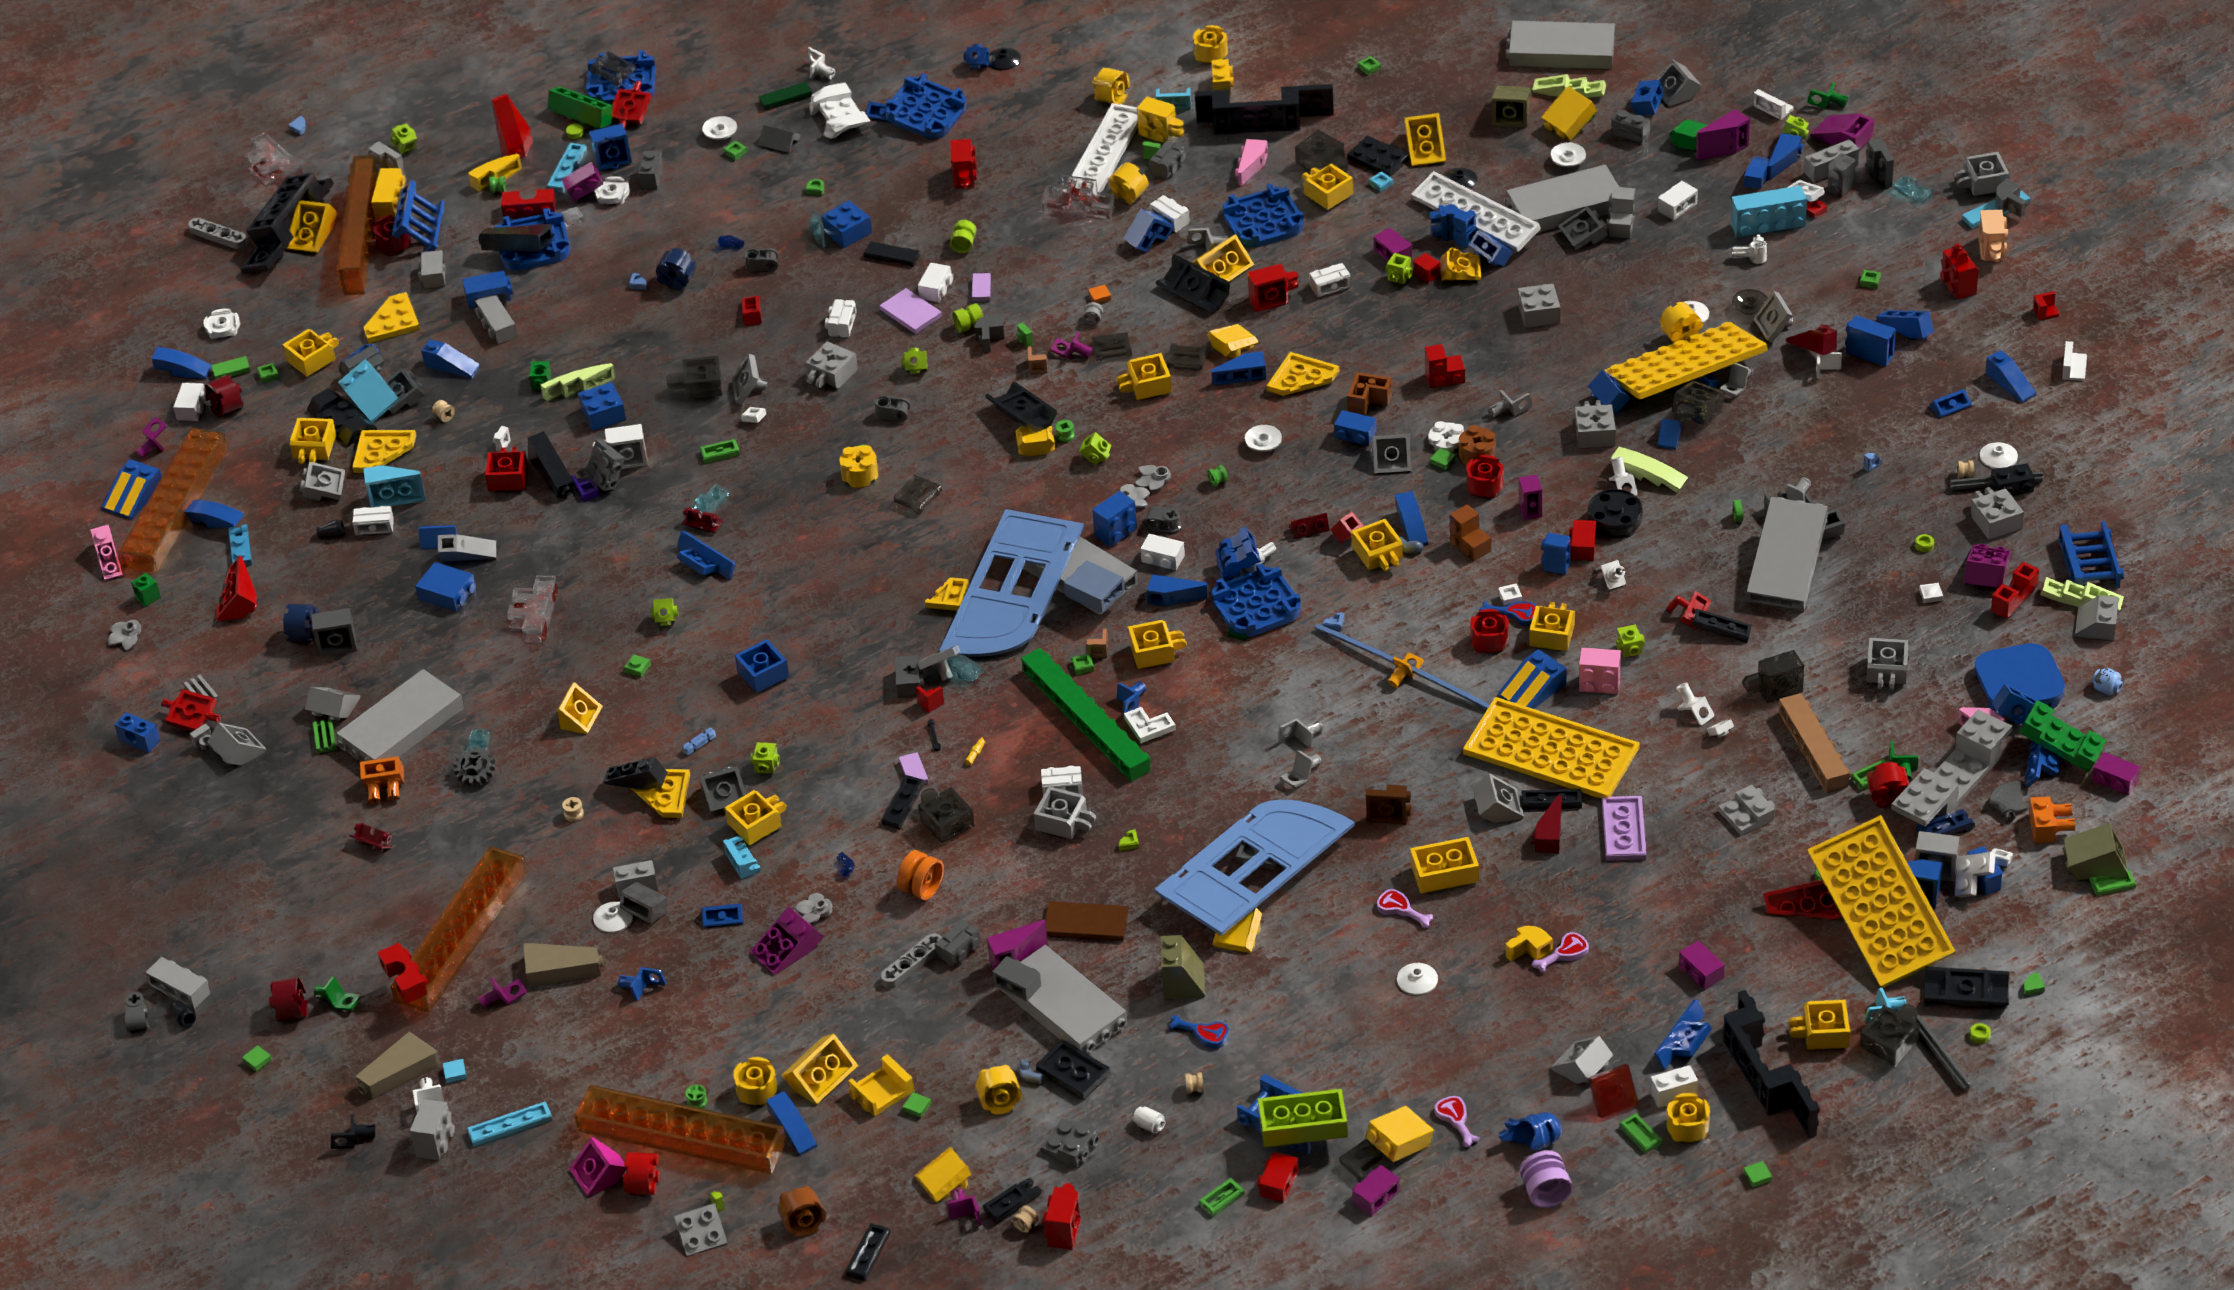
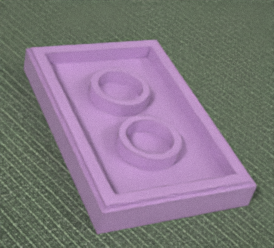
M907 288L880 305L882 312L915 334L942 317L940 310Z

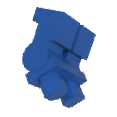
M1448 204L1445 206L1438 205V211L1429 212L1431 224L1439 223L1438 225L1430 226L1432 237L1441 236L1442 241L1453 239L1454 243L1465 248L1469 247V243L1477 232L1475 211L1469 210L1466 212L1458 209L1454 204Z
M1246 526L1239 529V534L1220 541L1219 548H1216L1215 551L1217 566L1221 572L1220 577L1224 581L1232 580L1234 576L1239 577L1242 568L1246 567L1248 569L1261 562L1255 538Z

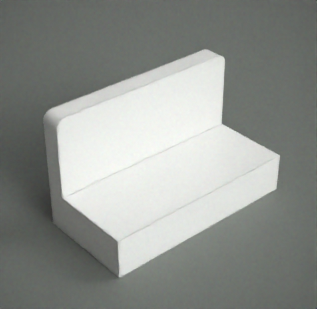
M1759 89L1754 92L1753 106L1780 120L1793 111V106Z
M2066 341L2062 380L2085 381L2087 354L2072 353L2073 342Z

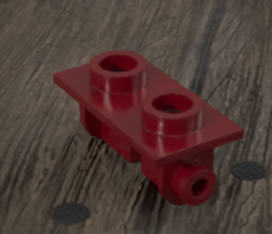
M691 507L685 508L683 511V515L686 517L682 525L715 533L723 522V519H720L715 513L703 511L700 514V510L692 509Z
M1327 513L1293 520L1289 524L1290 531L1293 533V539L1330 530Z
M357 823L354 827L356 833L349 834V837L356 839V843L363 845L371 844L375 850L383 851L384 848H392V846L387 845L391 841V835L388 832L375 828L372 835L374 827L364 823Z

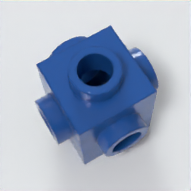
M972 44V47H967V51H964V61L973 69L989 66L990 49L982 47L981 44Z

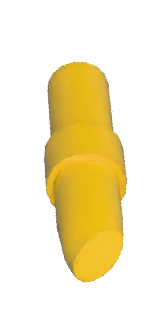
M982 737L970 750L969 755L964 761L966 765L971 766L975 758L979 756L985 744Z

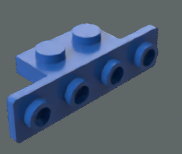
M686 531L680 532L677 548L682 551L678 552L677 559L682 561L684 565L695 569L698 574L707 575L717 572L727 579L732 578L735 568L734 561Z
M2034 741L2029 746L2031 750L2027 760L2028 769L2025 773V786L2028 788L2039 779L2041 770L2052 777L2056 776L2059 772L2061 759L2060 756Z
M1693 999L1655 1051V1057L1661 1068L1666 1069L1675 1056L1692 1057L1712 1030L1709 1023L1700 1022L1705 1013L1697 999Z

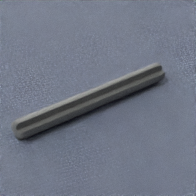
M2032 472L2035 477V483L2043 482L2042 472ZM1991 476L1950 481V489L1952 491L1996 487Z
M1918 1014L1911 1016L1909 1022L1964 1092L1972 1088V1083Z

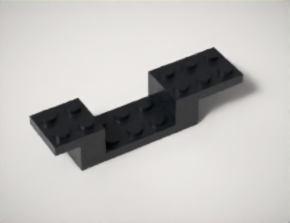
M1333 84L1281 87V100L1230 103L1229 90L1196 91V123L1213 122L1214 135L1300 130V117L1334 115Z
M313 173L286 177L246 230L256 248L240 268L243 274L267 272L273 268V264L282 256V252L290 245L291 240L294 238L284 223L290 211L296 209L299 200L322 203V199L330 192L331 187L334 185L331 178L317 180Z
M1746 990L1738 992L1737 1010L1724 1014L1723 1042L1767 1116L1791 1108L1808 1138L1817 1136V1127L1819 1126L1818 1113H1820L1818 1103L1813 1101L1809 1088L1803 1085L1799 1072L1795 1071L1791 1064L1769 1070L1767 1065L1762 1063L1756 1048L1762 1046L1765 1017L1761 1011H1758L1754 998L1750 997Z

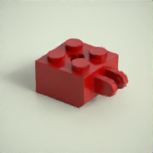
M971 139L950 140L953 186L956 189L974 188V181L977 180V170H974L977 169V160L973 157L976 156L975 145L972 146Z
M1955 244L1952 248L1943 250L1940 278L1947 285L1949 292L1957 300L1977 294L1979 269L1972 262L1968 253L1964 251L1963 246Z
M1282 264L1247 272L1249 300L1255 312L1286 305L1288 303V291L1298 288L1299 285L1297 281L1298 273L1296 271L1286 272Z
M501 447L500 452L488 453L485 470L488 491L525 490L528 467L525 451H518L517 447H512V451L507 452L505 447Z
M1064 1183L1062 1188L1054 1187L1052 1195L1048 1196V1211H1044L1042 1223L1046 1225L1044 1237L1047 1238L1048 1247L1070 1250L1074 1248L1081 1217L1078 1201L1079 1194L1071 1183Z

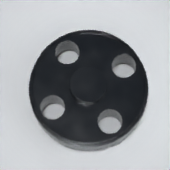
M1609 489L1596 494L1589 503L1588 520L1596 521L1597 534L1621 536L1624 538L1631 537L1643 519V509L1640 500L1633 493L1626 490Z

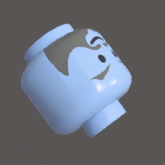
M2104 667L2101 670L2098 669L2092 678L2094 689L2107 696H2111L2115 692L2118 693L2123 686L2121 674L2108 667Z

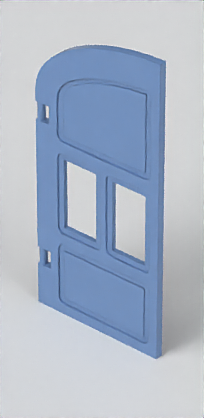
M1005 509L939 652L958 645L961 652L955 656H992L1010 652L1029 642L1035 635L1041 618H1043L1071 557L1073 548L1076 546L1082 533L1084 523ZM1066 545H1070L1068 550L1064 551ZM994 556L1014 560L1000 592L980 588ZM1026 562L1045 565L1031 598L1011 594ZM1033 617H1037L1035 622L1031 623Z
M1295 800L1264 802L1253 808L1248 815L1237 821L1183 865L1178 872L1172 874L1156 887L1154 893L1222 936L1355 826V822L1337 812L1307 802ZM1250 818H1254L1252 821H1250L1249 823H1247V821H1248ZM1241 842L1258 851L1256 855L1229 877L1212 867ZM1269 858L1286 868L1256 894L1239 884ZM1184 872L1187 873L1182 878H1179Z

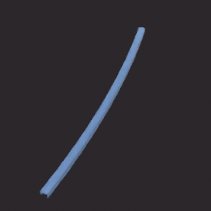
M1320 624L1315 626V629L1394 664L1393 656ZM1410 665L1414 674L1486 710L1489 708L1490 704Z

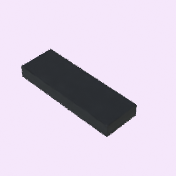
M870 241L864 256L914 266L920 256V251Z
M1700 609L1695 610L1692 627L1746 643L1749 640L1752 627L1751 624Z
M909 775L905 776L881 820L883 825L901 829L925 784L923 779Z
M1580 789L1521 790L1522 810L1548 809L1558 795L1562 796V809L1582 808Z
M870 1223L845 1271L846 1276L862 1281L867 1280L891 1234L890 1228Z

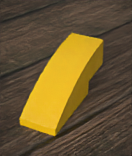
M515 154L495 159L468 173L470 186L480 192L490 185L491 176L495 178L505 176V180L522 169L520 155Z

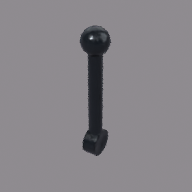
M929 719L927 724L931 728L934 740L933 748L935 751H940L941 744L937 740L934 728L935 721Z

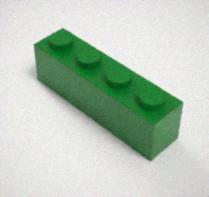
M561 86L549 90L547 109L554 111L555 114H562L569 119L579 120L582 124L592 125L596 129H602L611 125L613 105Z

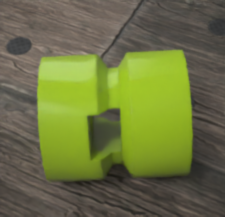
M959 220L955 223L950 239V246L954 251L966 253L971 250L976 234V226L971 221Z
M977 303L967 306L966 310L961 308L952 312L953 322L959 333L970 330L971 326L975 328L976 322L984 317Z

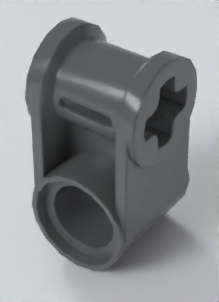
M773 248L749 249L744 253L745 268L748 272H771L778 268V252Z
M879 396L875 399V416L879 420L903 422L907 419V410L910 409L911 405L910 401L906 398Z
M1152 506L1145 518L1144 525L1153 531H1163L1171 534L1178 533L1182 529V524L1179 521L1180 512L1177 509Z
M139 992L128 994L125 999V1025L127 1031L148 1029L147 1007L144 1004L143 995Z

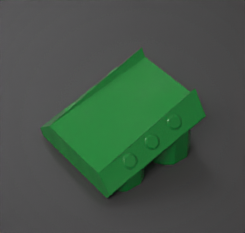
M1686 119L1669 133L1671 142L1682 148L1696 150L1697 131L1706 127L1707 124Z

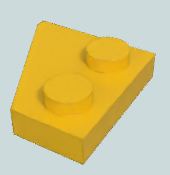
M949 578L942 587L935 591L933 598L925 600V608L958 611L968 590L969 580Z

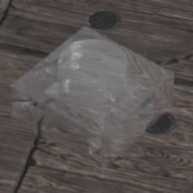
M578 206L561 212L568 227L585 222Z

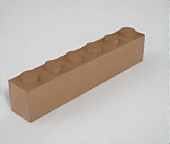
M1801 693L1779 699V714L1825 792L1828 793L1848 787V781L1851 777L1850 770L1847 766H1844L1840 753H1837L1834 748L1833 741L1828 739L1825 728L1819 724L1817 714L1812 712L1809 701L1805 700Z

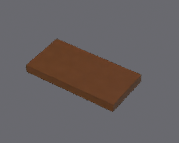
M1049 901L1045 920L1047 936L1124 941L1129 906Z

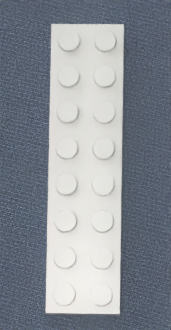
M1112 103L1065 186V194L1098 200L1108 182L1107 179L1112 175L1138 128L1137 107Z
M1434 171L1411 194L1412 199L1438 211V205L1445 206L1448 204H1454L1458 209L1466 212L1469 210L1475 211V226L1477 230L1491 235L1503 245L1517 252L1541 229L1539 223Z

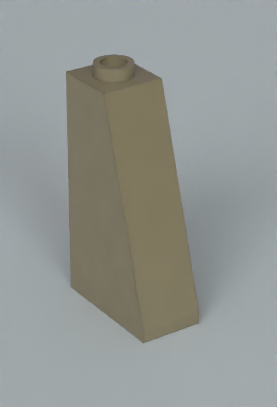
M523 944L529 987L601 976L600 968L604 967L603 956L598 955L597 947Z
M409 1031L356 1075L357 1089L361 1094L368 1095L374 1099L438 1067L441 1064L438 1051Z

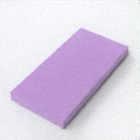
M1642 796L1602 797L1606 861L1646 860Z

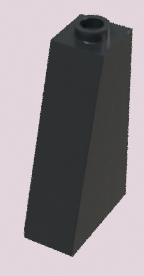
M551 224L486 228L479 233L478 241L481 244V250L540 252L553 241Z
M542 431L528 437V458L556 497L565 496L574 491V481L546 433Z

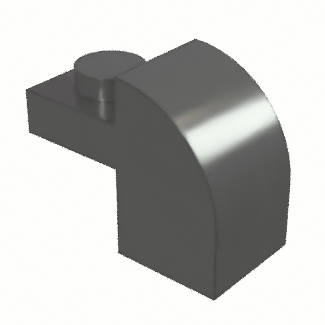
M2009 179L2000 183L1996 189V209L2002 210L2003 213L2007 210L2020 218L2023 217L2026 211V200L2020 198L2021 186Z
M1003 314L984 316L975 324L976 341H979L980 346L983 345L984 353L991 352L990 340L1005 339Z

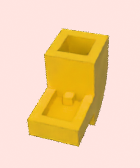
M1520 927L1517 929V937L1510 939L1506 943V958L1511 962L1527 952L1534 960H1541L1553 953V938L1539 927Z

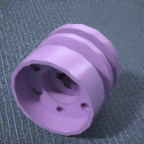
M1541 1151L1527 1157L1522 1162L1520 1176L1523 1179L1527 1194L1533 1205L1544 1208L1556 1206L1564 1202L1572 1193L1573 1185L1559 1153Z

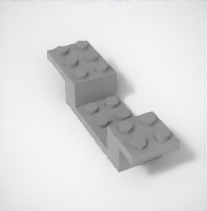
M1978 709L1957 732L1956 748L1934 773L1924 768L1891 805V809L1925 827L1936 815L1943 816L1952 813L2000 760L2001 743L2012 732V726Z

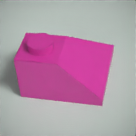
M590 1137L569 1167V1170L586 1195L591 1197L617 1184L627 1167H624L625 1163L618 1153L594 1137Z

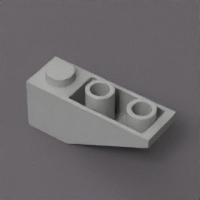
M457 534L438 535L440 562L496 559V541Z

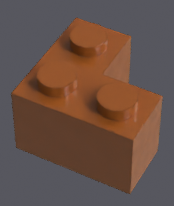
M1356 372L1347 395V411L1366 415L1370 403L1388 406L1392 396V378Z
M1466 504L1450 513L1449 540L1453 546L1460 549L1472 561H1476L1491 552V537L1479 528V514L1473 508Z

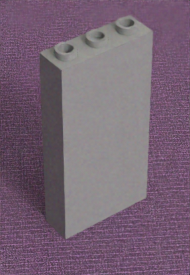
M1512 21V28L1509 27L1507 48L1510 49H1506V59H1509V66L1612 69L1615 24Z
M1602 165L1507 190L1505 204L1507 208L1539 223L1541 229L1538 232L1557 228L1559 224L1586 206L1591 211L1595 210L1599 216L1607 215L1609 207H1612V204H1609V194H1613L1614 187H1619L1607 166Z
M1771 497L1747 589V602L1804 611L1828 517V506L1819 503H1806L1801 500H1788L1783 497Z
M1079 537L1056 589L1065 594V580L1087 560L1124 577L1125 591L1109 606L1111 607L1138 585L1137 570ZM1066 545L1064 551H1067L1070 545ZM1026 562L1023 569L1040 579L1045 565ZM1087 607L1088 609L1092 610L1093 612L1097 613L1098 615H1101V614H1102V613H1100V612H1098V611H1096V610H1094V609H1092V608H1090V607Z
M422 669L338 731V745L343 751L349 752L354 759H359L362 762L396 756L400 757L464 709L462 697L455 690Z
M1047 945L1042 946L1021 961L1022 964L1035 968L1040 972L1041 987L1027 1002L1001 989L1003 993L1057 1038L1063 1039L1086 1054L1092 1052L1095 1047L1107 1041L1113 1034L1122 1030L1127 1025L1126 1010Z

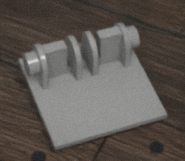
M715 1203L674 1216L676 1228L680 1234L687 1256L727 1244Z

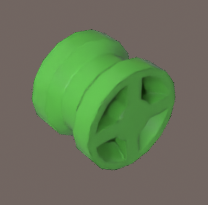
M491 176L489 181L491 194L506 192L505 176H500L499 178Z
M1069 420L1057 422L1055 426L1057 440L1062 443L1071 442L1075 437L1073 423Z
M1223 465L1217 466L1214 470H1207L1208 480L1213 487L1218 486L1221 482H1228V474Z
M696 1084L686 1089L685 1094L689 1109L700 1111L707 1106L706 1089L703 1086Z

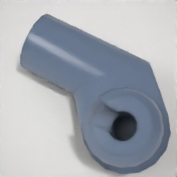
M1399 537L1403 544V551L1406 554H1414L1423 550L1424 546L1421 542H1407L1403 537Z
M1021 1060L1019 1062L1018 1072L1024 1081L1036 1084L1042 1083L1043 1074L1032 1072L1028 1060Z

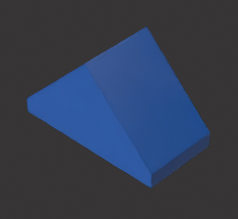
M1662 418L1658 447L1676 450L1683 422Z

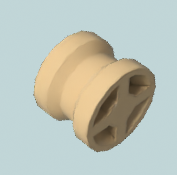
M438 400L432 407V414L442 422H448L454 416V407L448 405L444 400Z
M1973 460L1967 463L1957 461L1958 479H1963L1964 477L1974 478Z
M576 797L564 800L562 807L565 819L569 822L581 820L584 816L581 800Z
M1197 1072L1196 1075L1185 1074L1187 1094H1192L1196 1091L1204 1093L1202 1072Z
M1024 1205L1020 1208V1213L1013 1216L1012 1222L1018 1230L1027 1233L1031 1229V1225L1036 1224L1039 1220V1216L1031 1207Z

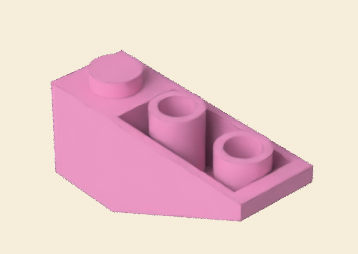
M1247 139L1245 146H1242V157H1239L1238 160L1239 168H1236L1235 171L1238 186H1243L1265 166L1268 155L1267 141Z
M109 525L90 529L104 580L123 576Z

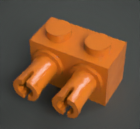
M398 756L360 762L361 781L365 788L368 789L369 803L375 804L374 799L376 803L381 801L380 787H387V799L389 801H394V797L395 800L400 799L399 785L404 784V767Z
M2051 797L2030 798L2029 819L2034 844L2055 843V834L2057 832L2075 831L2074 818L2056 819L2057 816H2072L2071 803L2053 804Z

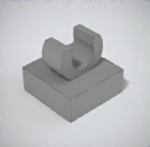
M207 724L190 733L192 746L196 750L199 748L206 750L205 744L208 743L211 737V730Z

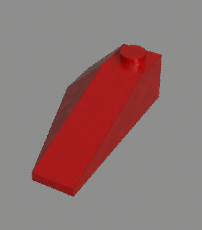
M506 93L491 100L500 149L504 157L518 154L520 159L526 157L533 143L531 129Z
M239 555L228 568L224 582L226 587L220 596L223 601L222 604H218L216 609V620L218 621L245 618L250 612H254L257 607V594L244 560Z
M1822 879L1763 893L1767 913L1832 920L1842 917Z

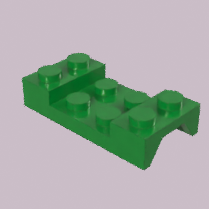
M2037 700L2019 733L2089 773L2107 740L2091 730L2085 735L2078 729L2052 716L2054 709Z

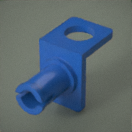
M1138 681L1132 687L1122 683L1117 684V699L1123 702V717L1124 713L1139 708V695L1146 691V686L1143 682Z
M644 967L640 968L635 977L620 975V978H618V986L620 988H630L635 1000L640 999L648 984L665 986L667 983L661 970ZM650 974L657 975L660 980L652 978Z

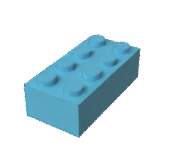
M1795 186L1733 196L1731 201V226L1735 236L1742 237L1804 227L1806 225L1807 198L1802 187Z

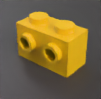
M1211 60L1213 91L1229 90V97H1231L1230 87H1234L1233 77H1230L1233 76V68L1229 66V60Z

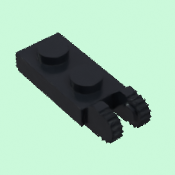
M1027 1178L985 1203L983 1211L997 1223L1030 1200L1033 1201L1036 1197L1038 1198L1042 1190L1039 1186L1031 1188L1034 1182L1031 1178Z

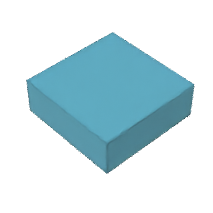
M1380 172L1369 179V185L1382 192L1393 185V179Z
M463 1059L443 1063L446 1083L467 1079Z

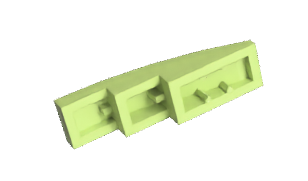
M1568 74L1535 79L1532 90L1533 93L1559 97L1566 87L1569 86L1586 98L1604 96L1606 83L1605 80L1588 82L1586 77L1569 79Z
M613 364L588 367L541 384L543 398L547 402L561 394L568 397L580 390L585 391L601 386L615 379Z
M1618 447L1610 458L1611 461L1612 458L1622 456L1625 471L1633 474L1640 481L1645 477L1658 487L1663 483L1676 493H1678L1688 478L1654 458L1626 448Z
M2048 577L2045 578L2040 593L2041 596L2077 607L2099 595L2119 597L2117 612L2121 610L2124 598L2119 594L2089 582L2084 587L2070 580H2066L2065 584H2062Z

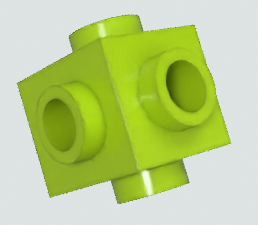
M1790 115L1781 133L1801 136L1805 140L1809 133V130H1807L1809 123L1800 117Z
M406 123L392 129L390 141L393 146H396L400 154L416 148L417 137L415 131Z
M1394 253L1386 265L1387 280L1404 284L1413 273L1411 257Z
M909 348L908 352H904V356H901L902 367H905L906 371H910V374L921 373L920 370H928L927 351H919V348ZM913 358H917V362L915 364L911 363Z
M1094 432L1083 440L1079 453L1096 465L1108 459L1111 445Z
M674 599L653 600L654 607L650 608L651 619H655V622H660V626L671 625V621H675V617H678L677 605L674 606ZM663 609L667 610V614L665 616L662 615Z
M1636 624L1617 628L1616 647L1617 650H1621L1623 657L1642 654V646L1645 645V639L1643 634L1639 633Z
M757 742L755 752L751 753L750 763L754 765L755 773L774 774L775 767L779 766L780 761L776 743Z

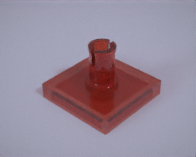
M1626 1063L1588 1077L1598 1117L1604 1118L1639 1104L1630 1068Z

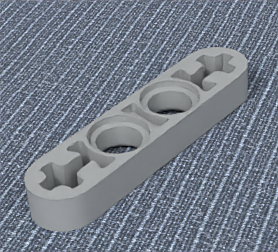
M194 218L188 223L190 232L194 235L234 249H242L247 245L246 235L242 232L201 218Z
M935 933L929 934L882 971V985L886 988H895L936 956L935 943L942 937ZM916 953L925 954L923 957L920 958L914 956ZM903 964L910 965V967L907 969L900 968V966Z

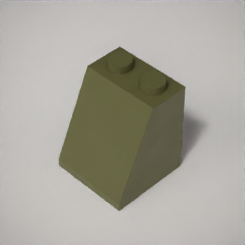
M1496 86L1492 96V125L1527 127L1531 105V87Z
M2110 823L2064 838L2065 847L2062 849L2065 858L2068 859L2065 865L2067 871L2073 873L2076 880L2090 879L2097 876H2111L2109 879L2128 878L2125 851Z
M1181 935L1161 936L1164 999L1205 997L1204 963Z

